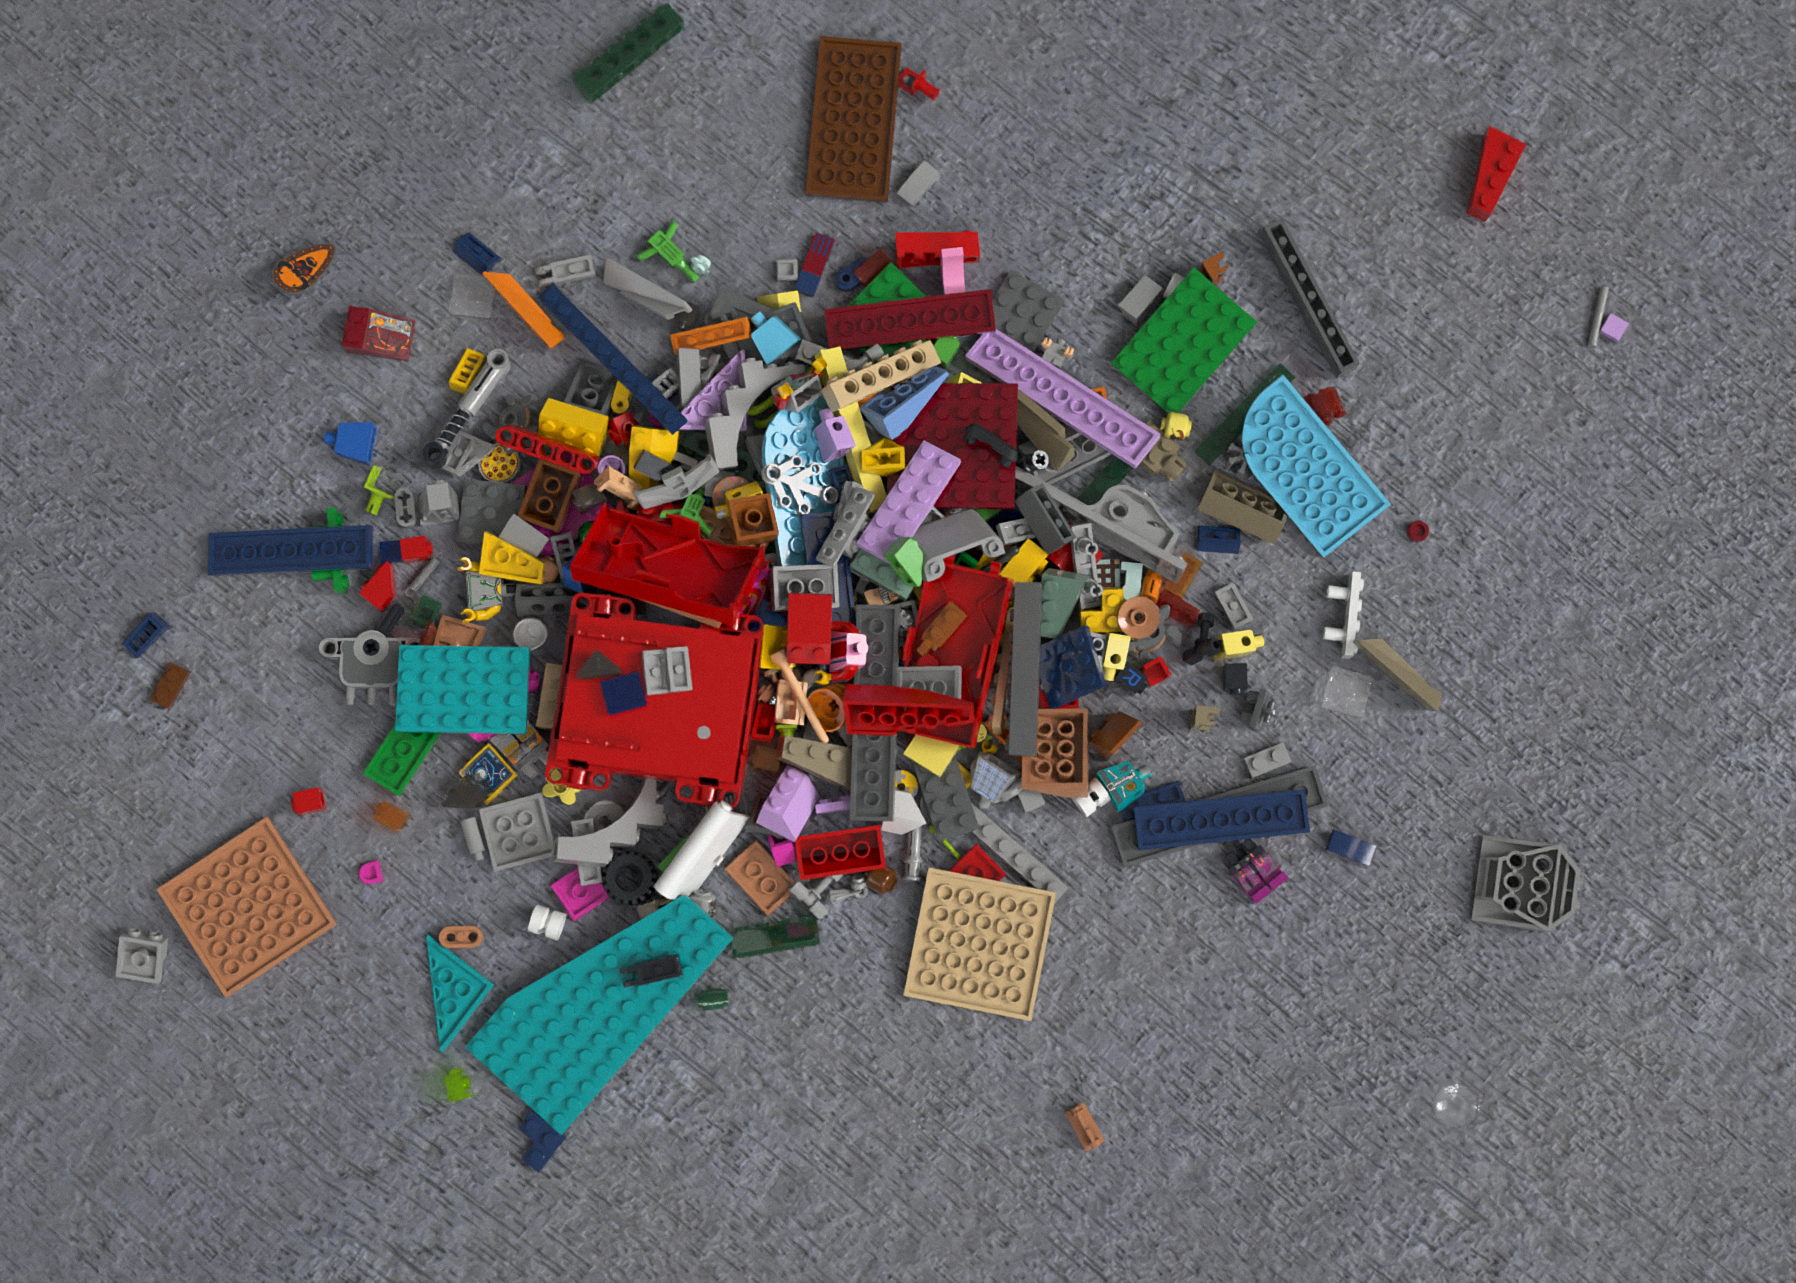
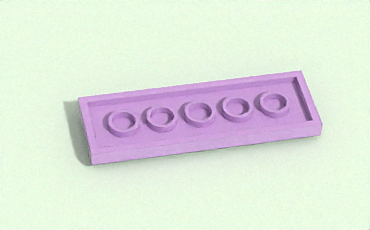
M923 441L857 541V547L889 563L883 553L899 536H914L961 464V460Z

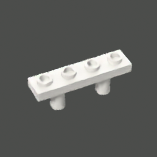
M1361 572L1349 574L1347 587L1331 585L1327 587V598L1343 599L1346 602L1343 629L1324 627L1323 639L1341 641V658L1350 659L1358 650L1353 641L1360 628V620H1357V613L1361 611L1362 607L1359 591L1363 590L1364 579H1361Z

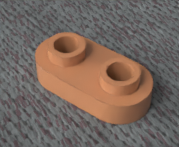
M449 926L442 929L439 934V941L446 948H476L481 945L484 939L482 930L476 926ZM451 933L455 936L452 942L448 940V935ZM471 933L476 934L475 941L469 939Z

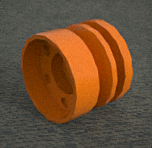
M850 682L824 685L813 691L807 698L825 732H833L846 724L843 697L847 684H851Z

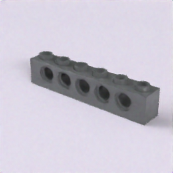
M564 583L516 584L515 604L518 617L570 616L572 599L580 592L566 587ZM592 585L583 592L629 599L636 608V615H646V602ZM580 600L577 607L579 609L586 608L588 600ZM622 606L620 613L623 615L629 614L631 606Z

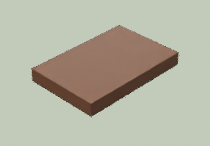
M757 840L724 868L767 916L792 895L787 889L794 881L780 866H776L775 860Z

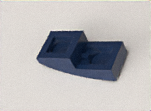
M1332 830L1326 850L1369 866L1376 846L1346 833Z

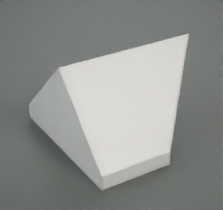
M895 790L894 822L883 821L881 830L903 835L927 824L911 793Z

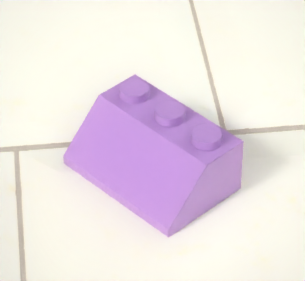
M787 765L764 803L756 823L795 842L820 799L807 774Z

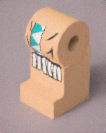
M881 587L864 592L868 605H892L902 600Z

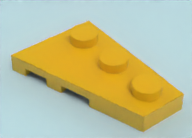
M487 531L484 532L479 574L543 584L546 562Z

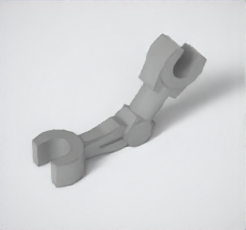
M720 354L710 356L709 368L701 375L703 388L713 379L714 374L719 373L725 366L724 363H718L721 357Z

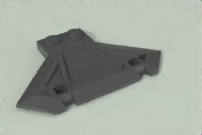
M723 287L720 288L710 312L713 320L719 318L721 323L729 321L727 317L729 313L732 314L733 319L748 317L752 334L758 328L751 321V318L758 312H761L767 320L777 316L801 340L804 339L811 342L796 302L774 310ZM752 338L723 345L729 361L740 350H745V359L755 358V361H762L763 369H765L764 366L767 364ZM801 340L771 364H777V367L785 366L784 364L788 359L791 349L798 347ZM772 385L764 390L757 399L765 401L772 396Z

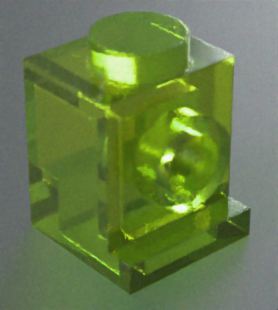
M462 1068L450 1070V1075L444 1076L449 1102L474 1096V1092L469 1093V1088H471L470 1078L468 1075L465 1076Z

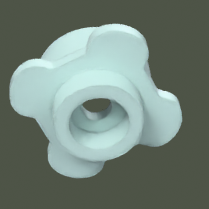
M697 255L690 259L692 262L690 267L696 273L709 274L708 268L711 264L709 259L702 255Z

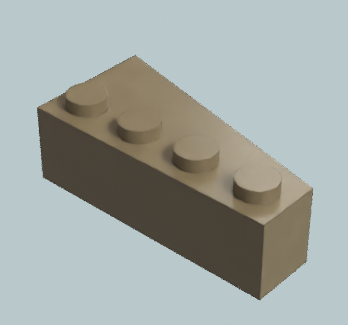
M790 736L779 737L776 759L851 793L852 748Z

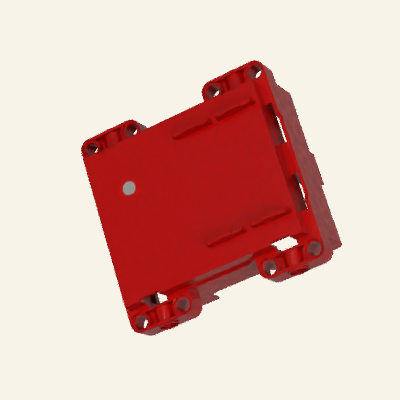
M576 594L572 599L557 706L545 771L547 780L556 786L593 791L606 790L610 786L611 777L618 775L677 783L676 795L684 803L712 807L715 801L719 803L721 800L724 801V795L731 792L735 794V801L729 805L732 808L736 807L739 804L740 795L744 789L761 670L759 665L763 635L762 620L757 616L740 613L734 626L721 623L720 627L716 628L700 622L699 629L635 620L636 608L629 599L602 594ZM580 600H588L586 608L579 609L577 607ZM624 605L631 606V611L627 615L620 613V609ZM757 622L760 624V628L756 632H751L748 630L749 624ZM688 646L692 690L646 696L641 652ZM570 759L586 761L588 766L570 764L569 761ZM556 769L561 770V778L555 781L552 780V772ZM598 775L605 777V783L602 786H595L594 780ZM699 777L718 779L719 784L702 782L699 780ZM684 787L692 789V794L688 798H683L680 795L681 789Z

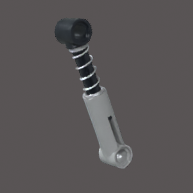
M494 349L488 353L487 362L458 402V411L452 415L453 419L451 422H448L446 429L441 431L442 435L440 438H436L434 442L428 443L424 447L423 456L431 468L440 469L446 464L450 444H453L452 441L456 436L458 437L457 434L461 428L464 429L463 425L465 422L469 421V417H475L501 377L510 371L511 363L504 350ZM497 360H504L500 365L494 364ZM433 453H440L437 458H430Z

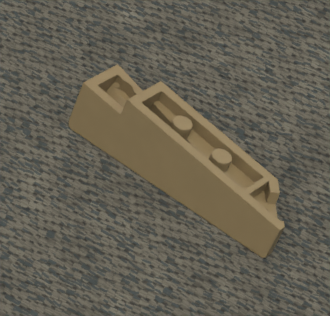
M1018 389L1017 425L1038 450H1042L1048 455L1051 466L1056 471H1059L1075 456L1074 446L1065 440V428Z
M1382 638L1353 641L1365 655L1409 696H1413L1427 710L1438 711L1442 694L1425 683L1426 680Z

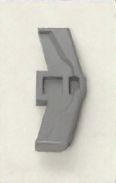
M709 453L704 460L688 472L684 473L682 468L678 467L661 475L664 484L641 491L634 490L633 493L643 509L682 500L717 475L719 469Z

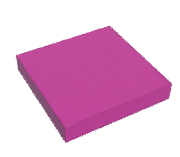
M578 867L550 885L574 922L610 898L602 883L581 886Z

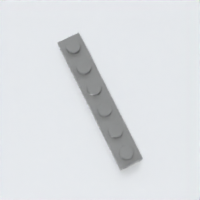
M972 804L979 825V830L972 831V833L1036 889L1056 892L1055 904L1068 887Z

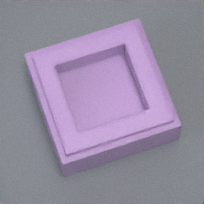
M1610 313L1599 333L1618 342L1629 323Z

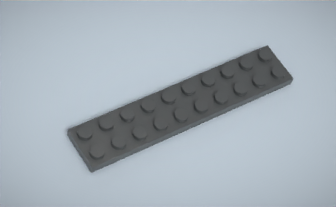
M857 605L856 628L859 630V634L866 636L868 651L866 653L865 665L859 668L854 675V684L897 686L900 605ZM853 734L851 821L894 822L897 734L891 736Z
M1315 765L1201 799L1208 800L1305 789L1308 812L1328 807ZM1135 820L1111 826L1123 868L1198 846L1189 845L1138 851Z

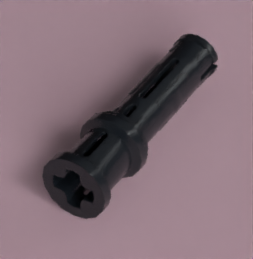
M1038 450L1034 453L1025 454L1022 459H1018L1016 466L1024 471L1034 472L1037 469L1046 468L1049 458L1044 451Z

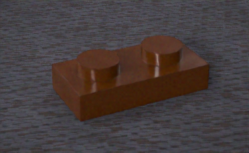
M170 662L149 700L170 710L191 672Z

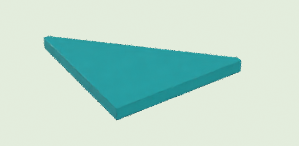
M427 935L426 941L440 1045L439 1050L443 1053L495 984L449 949L442 946L433 937Z

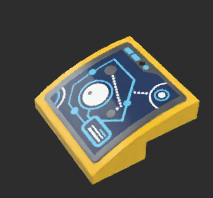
M490 743L478 752L459 772L486 805L518 776Z

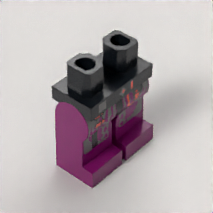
M1246 839L1239 845L1246 853L1242 858H1239L1235 851L1232 850L1224 856V859L1229 866L1227 869L1229 873L1232 874L1252 904H1257L1271 893V890H1275L1285 882L1288 876L1280 870L1261 845H1256L1251 839Z

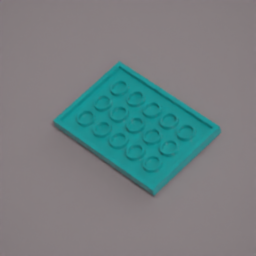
M399 645L395 731L527 734L530 648Z

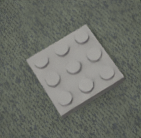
M543 793L479 809L494 872L553 857L554 837Z

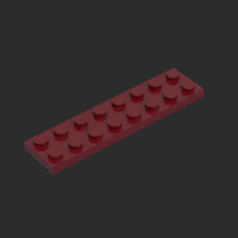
M991 289L824 309L829 349L841 347V350L873 347L876 344L883 346L919 340L925 341L996 332Z

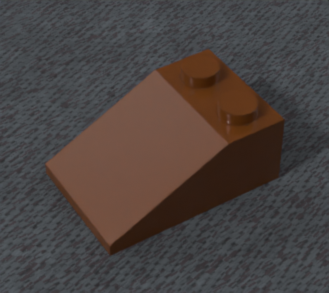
M1120 711L1116 715L1111 713L1103 721L1106 725L1101 730L1096 728L1089 736L1092 740L1088 744L1106 761L1142 725L1139 720Z

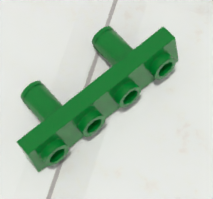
M326 508L327 525L308 528L343 526V515L336 508ZM345 570L312 571L313 581L332 579L334 592L338 595L347 594V588H349L350 584L348 575H345Z

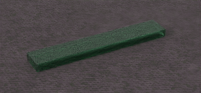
M1281 363L1195 450V453L1207 465L1210 466L1242 434L1245 417L1251 404L1267 386L1282 374L1290 383L1296 378Z

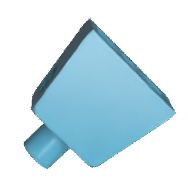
M758 312L751 318V321L758 328L751 334V337L767 365L773 363L801 340L777 316L767 320L761 312Z

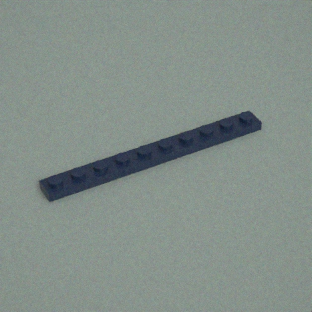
M554 284L538 296L541 303L671 435L688 422L683 414Z

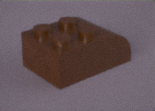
M539 459L517 516L526 522L559 533L565 524L582 480L580 472Z

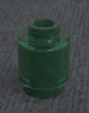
M719 987L701 990V994L697 995L698 1008L702 1007L703 1011L724 1009V1007L729 1006L727 989Z

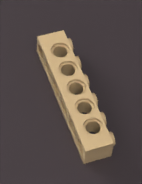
M919 340L911 344V348L908 350L903 347L895 351L892 357H889L887 354L877 359L878 363L874 365L872 362L861 366V370L858 372L855 369L843 374L844 378L840 380L838 377L828 380L826 382L827 386L821 389V392L831 412L838 411L883 391L895 383H901L940 364L941 361L931 340L924 343Z

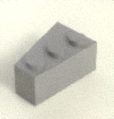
M443 480L433 481L432 485H427L417 500L420 526L460 520L459 497L448 482L445 483Z

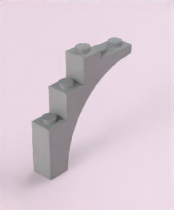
M755 358L744 359L743 363L737 366L740 389L738 385L726 387L727 390L721 393L724 416L722 413L711 414L710 418L704 421L709 453L719 471L733 469L738 466V434L744 416L751 404L771 385L784 380L789 375L804 374V364L797 365V362H788L783 367H777V364H770L764 366L765 369H763L762 361H755Z
M642 778L638 793L628 810L607 828L588 835L558 837L555 839L552 862L604 867L612 860L613 850L610 846L632 848L639 841L640 831L637 828L659 829L662 827V824H665L666 811H663L664 805L655 804L659 799V789H656L657 781L659 780Z

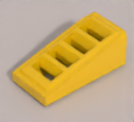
M467 348L449 380L450 389L465 394L480 372L486 355ZM468 358L474 359V360H476V361H478V362H477V363L471 362V361L468 360ZM465 365L473 368V370L465 368ZM463 373L465 375H468L469 378L464 377L461 374Z

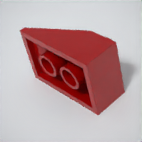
M789 593L787 663L830 664L832 594Z

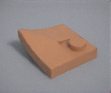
M442 615L433 646H480L487 628L473 623L463 624V620Z

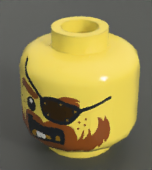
M1169 412L1166 418L1162 417L1160 430H1164L1166 438L1182 441L1185 437H1189L1192 421L1189 420L1186 414Z

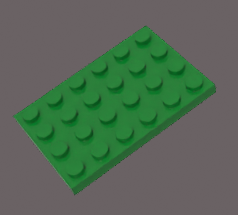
M1193 268L1111 364L1167 413H1179L1255 326L1257 321L1196 268Z

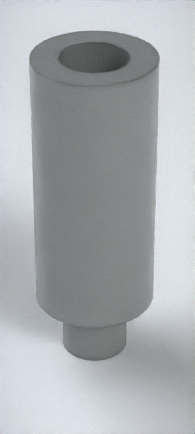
M476 818L465 819L460 823L470 855L474 854L475 861L483 860L482 852L485 851Z

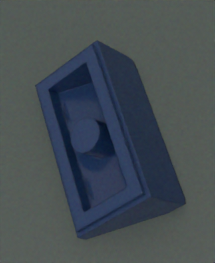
M470 232L455 242L453 252L481 275L484 271L489 272L500 260L497 254Z
M1198 525L1197 551L1239 553L1241 545L1240 528Z

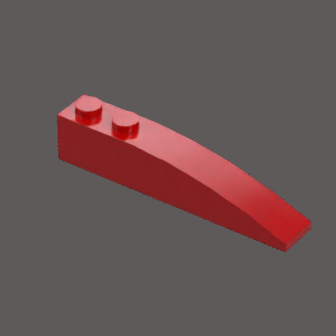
M847 684L843 697L847 734L891 736L896 735L900 731L907 730V733L916 732V729L927 727L930 730L936 729L938 725L945 724L949 727L974 723L975 720L972 702L927 690L887 685Z

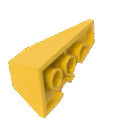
M632 426L629 450V478L642 485V490L661 485V483L633 468L642 450L645 449L672 462L677 453L679 431L671 435L666 429ZM638 502L632 509H629V510H636V511H637V510H638V504H640V503Z

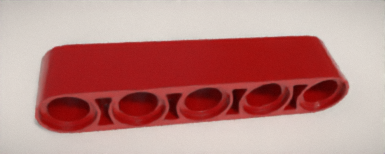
M504 425L497 430L495 435L496 441L502 446L580 473H591L599 465L597 455L590 451L515 425ZM504 430H508L511 433V440L504 438ZM524 437L530 438L532 442L531 447L524 445ZM544 444H548L551 446V454H547L544 452ZM564 451H568L571 453V461H567L564 459ZM584 458H589L592 461L591 468L584 466Z

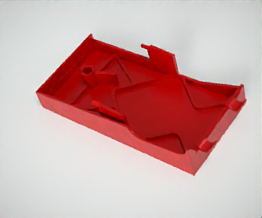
M606 503L603 504L570 565L572 580L728 625H735L743 606L748 605L753 595L748 596L760 571L766 569L770 559L765 561L764 546L753 547L716 543L700 538L699 522L683 516L666 513V517L672 518V525L611 509L606 506Z
M954 554L944 558L945 570L941 577L929 582H923L915 627H909L902 661H905L904 667H917V662L922 657L917 651L923 643L920 638L950 601L968 615L941 648H938L936 651L931 649L927 655L936 657L940 666L962 667L961 699L973 703L974 723L949 727L944 724L930 730L927 727L916 729V732H911V734L975 748L1014 579L999 575L1001 563L991 561L989 572L954 565Z

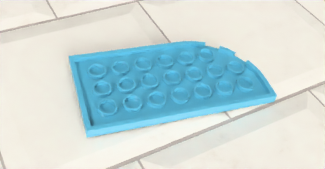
M1283 374L1256 397L1246 414L1242 431L1243 449L1247 463L1257 479L1320 554L1325 557L1390 506L1391 503Z
M823 394L798 413L785 409L777 411L768 424L762 443L763 467L769 463H775L779 466L787 462L794 455H799L802 458L803 464L801 467L791 468L783 473L788 476H793L806 469L811 463H819L821 466L820 474L810 476L802 481L821 489L832 487L828 470L844 466L843 458L827 462L822 460L815 428L822 423L819 411L829 408ZM794 458L793 463L795 465L798 464V461ZM812 466V471L814 473H816V467ZM769 471V476L771 478H773V472ZM845 474L836 476V479L845 477ZM765 482L767 493L771 495L779 529V536L774 540L778 566L806 565L800 515L796 513L797 504L788 485L781 483L786 495L791 498L792 503L787 508H780L777 505L778 496L773 486ZM801 491L805 502L810 506L809 513L835 511L836 502L826 505L821 502L819 497ZM825 493L826 499L829 500L828 493ZM782 498V503L784 505H786L787 502L786 499ZM802 505L801 511L805 512V507Z

